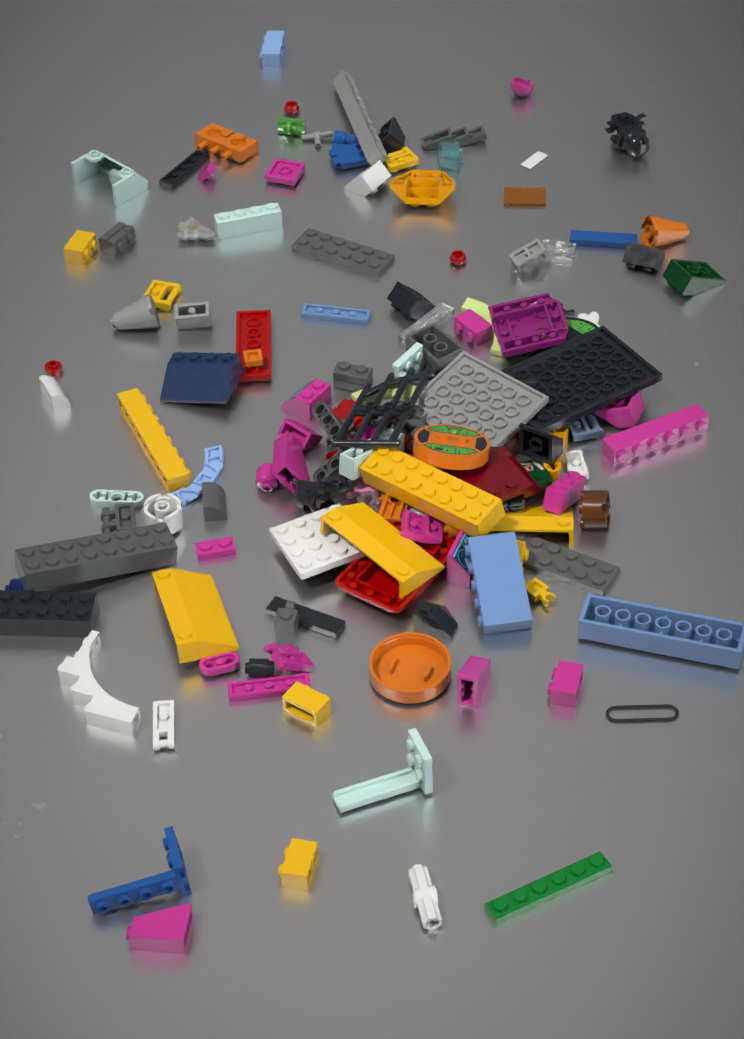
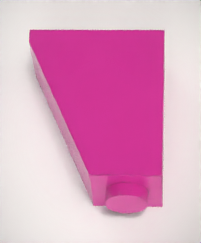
M473 655L468 658L457 674V704L473 708L478 707L491 674V659Z
M186 903L133 917L131 927L128 926L126 931V940H129L131 950L185 955L193 921L192 904Z

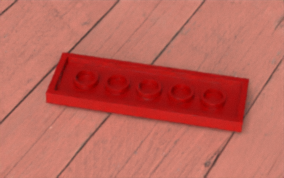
M271 310L236 311V353H239L244 369L238 382L271 381ZM261 349L263 365L245 367L243 351Z

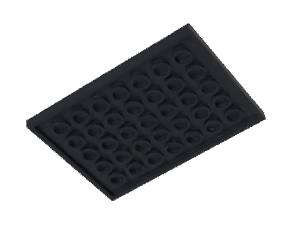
M603 325L501 370L517 380L536 378L535 390L548 396L549 402L526 425L547 433L663 380V374Z

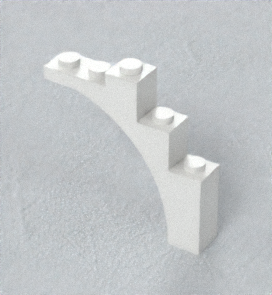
M91 630L88 637L84 638L79 651H76L74 658L67 656L63 663L59 664L57 674L59 675L60 684L70 686L73 703L85 707L84 715L86 716L87 725L133 737L141 723L140 709L115 699L104 691L95 680L91 667L92 661L101 647L99 632Z

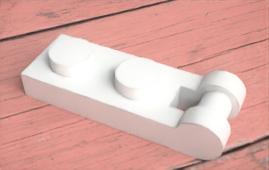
M174 700L153 701L154 751L160 750V748L175 749ZM160 737H168V739L160 740Z

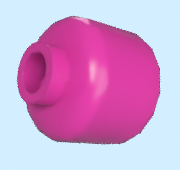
M265 463L257 468L255 484L264 492H271L279 487L280 481L272 474V463Z

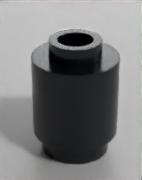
M249 658V662H245V674L249 675V679L274 677V661L265 658Z

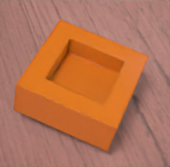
M261 349L243 351L245 367L263 365Z

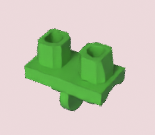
M278 117L277 133L299 136L305 134L306 120Z

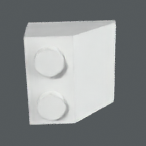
M379 160L349 182L344 189L363 197L369 193L372 196L379 190L378 186L381 188L388 183L387 179L391 174Z

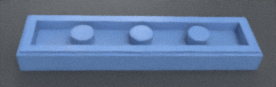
M304 303L301 311V318L366 326H368L372 316L371 310Z

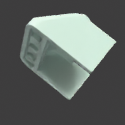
M91 150L71 162L75 185L99 171L118 181L112 185L114 207L116 208L149 188L148 180L145 177L97 150Z

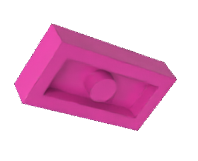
M232 536L194 543L198 561L236 555Z

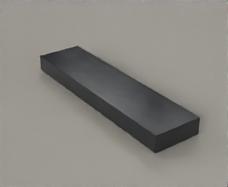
M195 150L161 178L159 185L173 190L209 160V154Z
M275 596L266 607V614L276 617L278 608H285L287 600ZM297 603L294 605V608L298 610L299 625L333 638H337L345 627V620Z

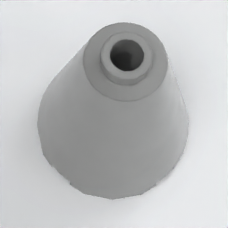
M151 294L113 313L111 318L113 328L116 327L117 330H133L160 327L159 315L156 312V305Z

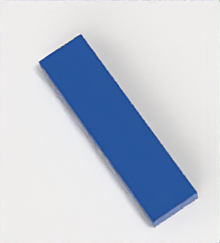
M571 230L569 244L626 248L627 242L637 244V234Z

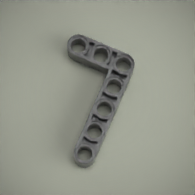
M317 402L312 408V413L333 442L343 423L325 402ZM347 431L343 440H352V436ZM336 447L338 452L314 472L313 481L339 480L340 476H342L339 474L340 453L352 447Z

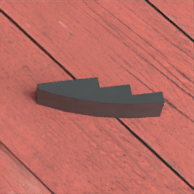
M482 125L469 131L466 126L452 132L450 127L420 139L424 149H445L472 144L487 139Z

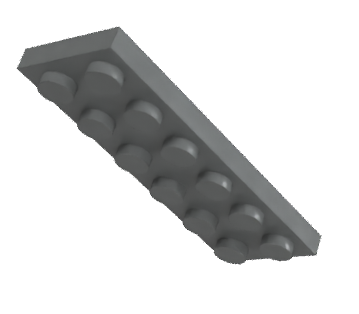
M310 228L291 245L292 251L379 278L395 260L394 254Z
M515 531L516 540L525 541L529 550L528 560L524 561L522 566L527 570L600 596L605 595L620 573V567L530 534Z

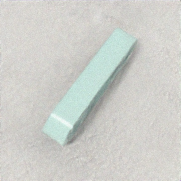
M98 489L92 491L89 495L90 503L95 508L108 507L115 509V504L131 502L134 504V509H140L144 506V496L139 491ZM115 498H121L119 501H113Z

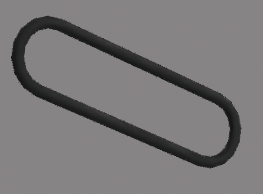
M670 704L622 705L608 708L606 716L613 722L670 721L679 716V710ZM669 707L676 711L675 716L668 718L614 719L609 716V712L612 709Z

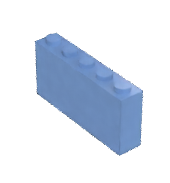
M515 531L468 537L467 545H464L465 556L470 559V563H467L468 573L473 575L471 589L472 592H476L477 598H474L475 610H479L480 616H477L479 628L483 629V634L531 629L532 615Z

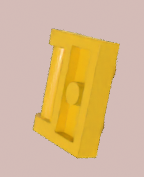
M406 146L399 151L387 154L388 157L382 162L392 173L419 164V158Z
M153 280L144 296L151 294L156 307L168 312L172 308V303L176 296L181 293L182 286L177 283ZM168 291H171L168 298L166 300H163L166 293Z

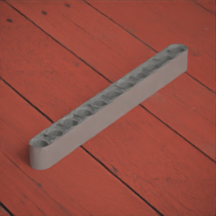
M342 69L332 81L360 146L370 165L375 164L379 160L383 162L388 155L352 76Z

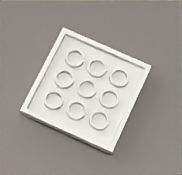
M340 503L269 529L271 537L301 580L366 556L334 529L324 535L320 533L321 516L335 507H340Z

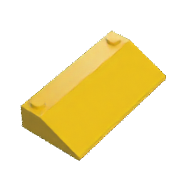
M364 502L335 507L321 516L320 533L324 535L334 529L394 577L400 585V598L408 595L441 572L445 567L412 540L402 537L401 531Z
M525 504L524 509H519L518 512L505 511L504 517L491 531L568 532L569 547H573V505L558 515L542 509L543 505Z
M173 568L152 572L154 591L159 593L177 645L180 664L239 650L237 640L212 575Z

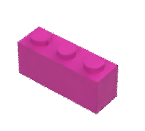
M568 471L546 488L542 509L558 515L563 513L581 499L580 493L581 490H584L586 477L580 475L579 472Z

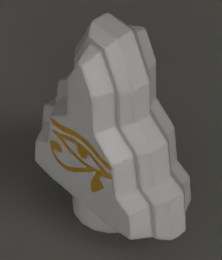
M192 217L186 222L181 221L177 227V239L181 242H195L199 240L212 242L217 237L216 233Z

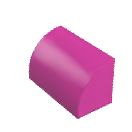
M284 418L277 435L281 436L288 430L300 442L302 450L305 451L315 448L323 438V436L298 421Z

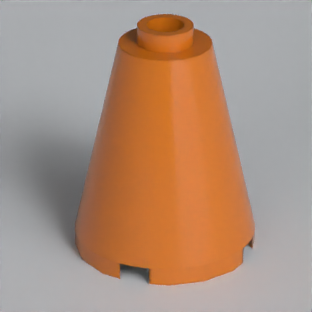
M652 215L645 216L641 224V229H644L643 234H641L642 244L649 247L657 248L683 241L689 235V228L686 224Z

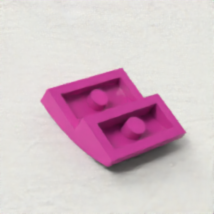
M405 508L401 519V536L420 543L441 544L443 522L426 513L421 516Z

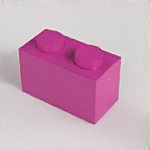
M468 309L454 317V331L475 347L492 339V324L473 310Z
M559 660L557 668H553L551 679L553 683L548 685L547 695H551L550 704L575 708L583 680L584 664Z

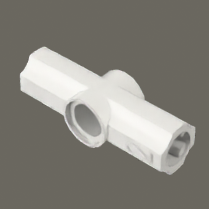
M422 864L414 865L408 870L414 907L418 909L423 928L429 931L436 930L442 925V917L438 908V896L435 885L431 883L426 866H422Z

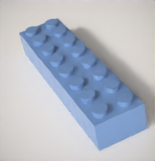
M588 593L578 621V638L739 669L744 651V623Z

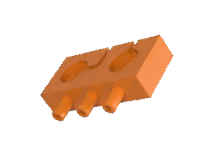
M214 123L209 124L194 134L197 150L207 149L210 155L215 153L221 155L222 160L229 158L242 163L259 152L257 140L250 137L246 138L245 135L237 132L234 133V131Z

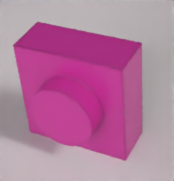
M211 161L201 169L197 179L201 182L206 178L209 180L214 175L213 170L216 165Z

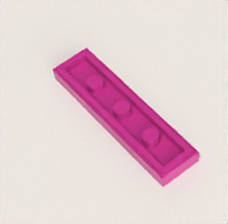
M309 673L227 683L229 703L283 696L296 681L311 688Z

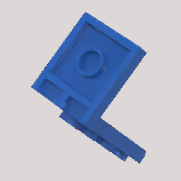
M173 826L164 828L166 837L162 838L165 851H168L166 855L169 868L172 869L90 894L88 896V903L93 915L127 907L131 904L147 901L181 890L183 896L192 894L182 851Z

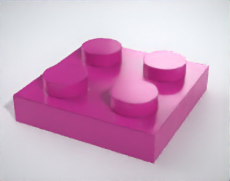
M275 158L264 175L265 181L295 186L306 169L305 163Z

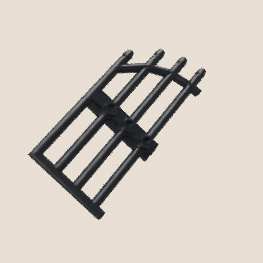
M428 365L423 374L413 375L415 369L410 367L405 376L395 378V374L391 372L383 383L372 387L371 383L365 384L331 446L400 448L401 441L397 439L407 420L417 416L419 405L415 404L427 381L432 380L436 376L435 373H432L433 365ZM419 381L409 402L398 405L409 382ZM399 385L391 402L380 405L387 390L390 387ZM378 393L373 402L362 405L367 397ZM365 416L353 439L343 440L354 418ZM383 416L370 440H361L371 420ZM401 416L389 440H379L389 420Z

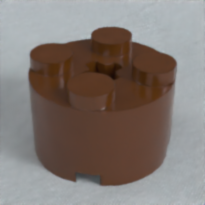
M581 490V502H579L578 506L579 514L583 515L580 519L581 529L609 528V491Z

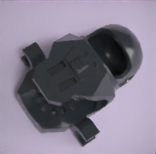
M627 112L611 115L610 121H607L610 127L605 128V131L608 134L613 133L615 130L617 131V134L611 135L610 138L613 142L612 147L622 152L627 151L634 158L643 157L648 152L650 146L646 131L642 128L645 125L642 120L646 119L647 116L642 113L635 117Z
M343 475L340 476L339 480L305 481L296 477L292 479V482L297 484L294 492L295 503L300 509L304 511L310 509L312 512L335 505L336 503L332 498H344L349 492H354V485L348 483V478ZM316 500L321 502L319 509L316 506Z

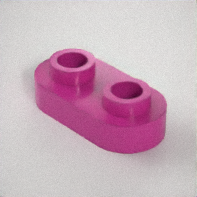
M232 651L202 658L199 662L200 672L204 676H215L234 671L240 666L239 655Z

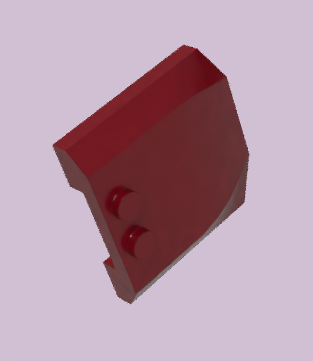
M505 446L490 447L488 461L481 467L469 470H441L500 498L502 502L522 495V498L525 499L540 492V486Z

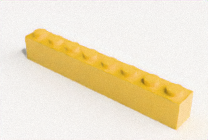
M138 388L118 393L119 409L167 491L172 493L183 487L187 488L190 485V479H192L189 468H185L183 458H179L177 448L172 446L169 436H166L163 425H159L157 415H153L152 407L150 404H147L145 395L141 394Z

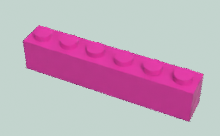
M698 404L686 407L602 438V453L613 465L707 431L709 415Z

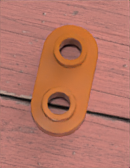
M443 523V535L452 539L456 538L458 529Z

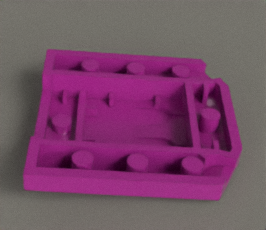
M549 293L488 306L491 323L503 358L565 342L569 330L568 323L560 302L557 299L553 300L550 298Z

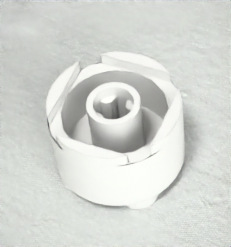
M160 493L146 499L143 508L145 526L166 522L171 534L183 527L182 507L178 497L168 493L167 496H161Z

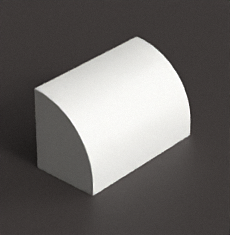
M48 375L39 376L42 394L52 411L56 413L71 408L69 400L56 379Z

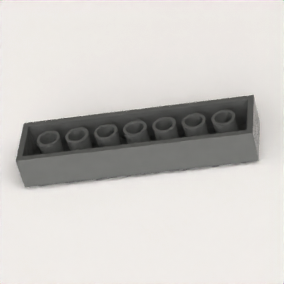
M166 522L15 549V569L24 591H36L177 564L178 546Z

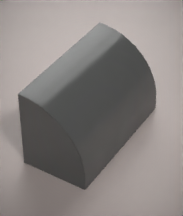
M202 482L205 522L228 520L225 490L216 483Z

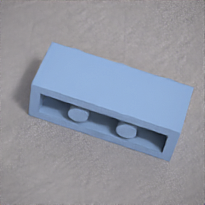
M267 30L266 36L263 37V44L259 54L262 67L281 66L286 44L285 31Z

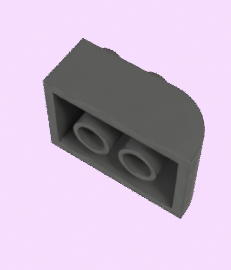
M434 322L405 336L406 352L416 342L423 345L421 366L426 369L428 365H433L432 373L446 367L461 352H466L465 347Z

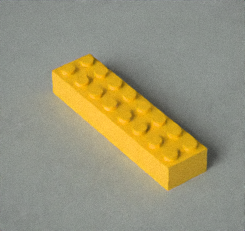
M377 448L359 467L364 483L452 527L464 530L473 537L487 535L505 515L500 498L395 448Z

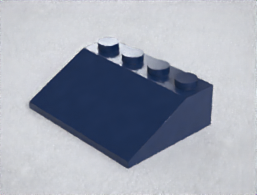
M174 352L167 364L160 402L226 404L244 371L239 353Z

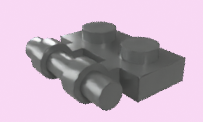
M133 502L115 504V510H109L108 507L102 508L100 514L101 521L103 522L101 526L102 533L136 528Z

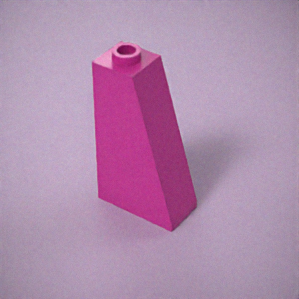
M287 430L274 441L272 474L294 494L297 484H294L292 479L296 477L300 480L310 481L301 444Z

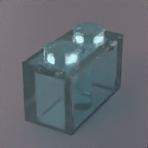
M440 139L436 152L440 170L459 173L460 167H463L464 164L459 142Z

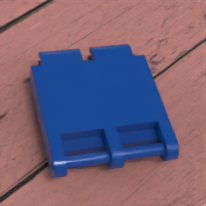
M360 143L337 146L329 150V156L335 168L345 170L352 167L369 165Z

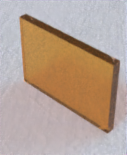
M504 187L503 206L546 207V187Z

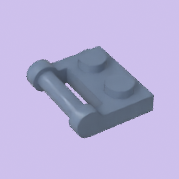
M595 412L567 424L568 431L574 442L592 438L600 440L606 435L604 429L600 428L595 418ZM585 419L589 421L593 429H589Z

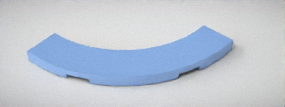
M222 445L204 448L205 461L202 472L198 474L187 488L183 487L169 493L180 499L182 508L203 497L202 482L217 483L224 466Z

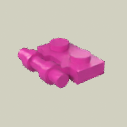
M271 643L263 647L264 652L271 655L270 657L275 662L276 667L282 671L311 672L314 664L304 652H299V648L294 647L292 644L280 646L278 643Z

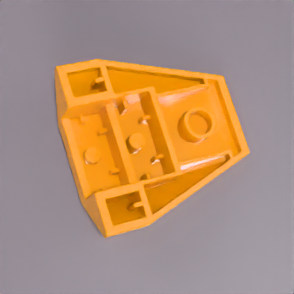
M410 170L391 180L390 188L405 204H410L412 207L420 205L435 207L455 190L456 182L443 170Z

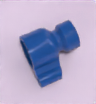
M334 131L332 149L333 147L356 143V134L347 135L344 131Z

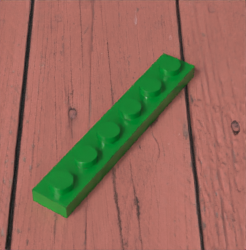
M599 851L485 903L484 909L495 925H498L611 873L612 865L602 852Z

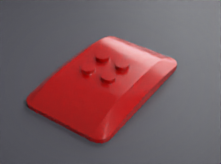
M390 522V524L401 531V522ZM443 535L441 544L413 542L446 567L447 554L455 539ZM364 556L350 563L336 578V586L338 589L387 612L400 613L441 572L405 597L400 598L399 582L368 556Z

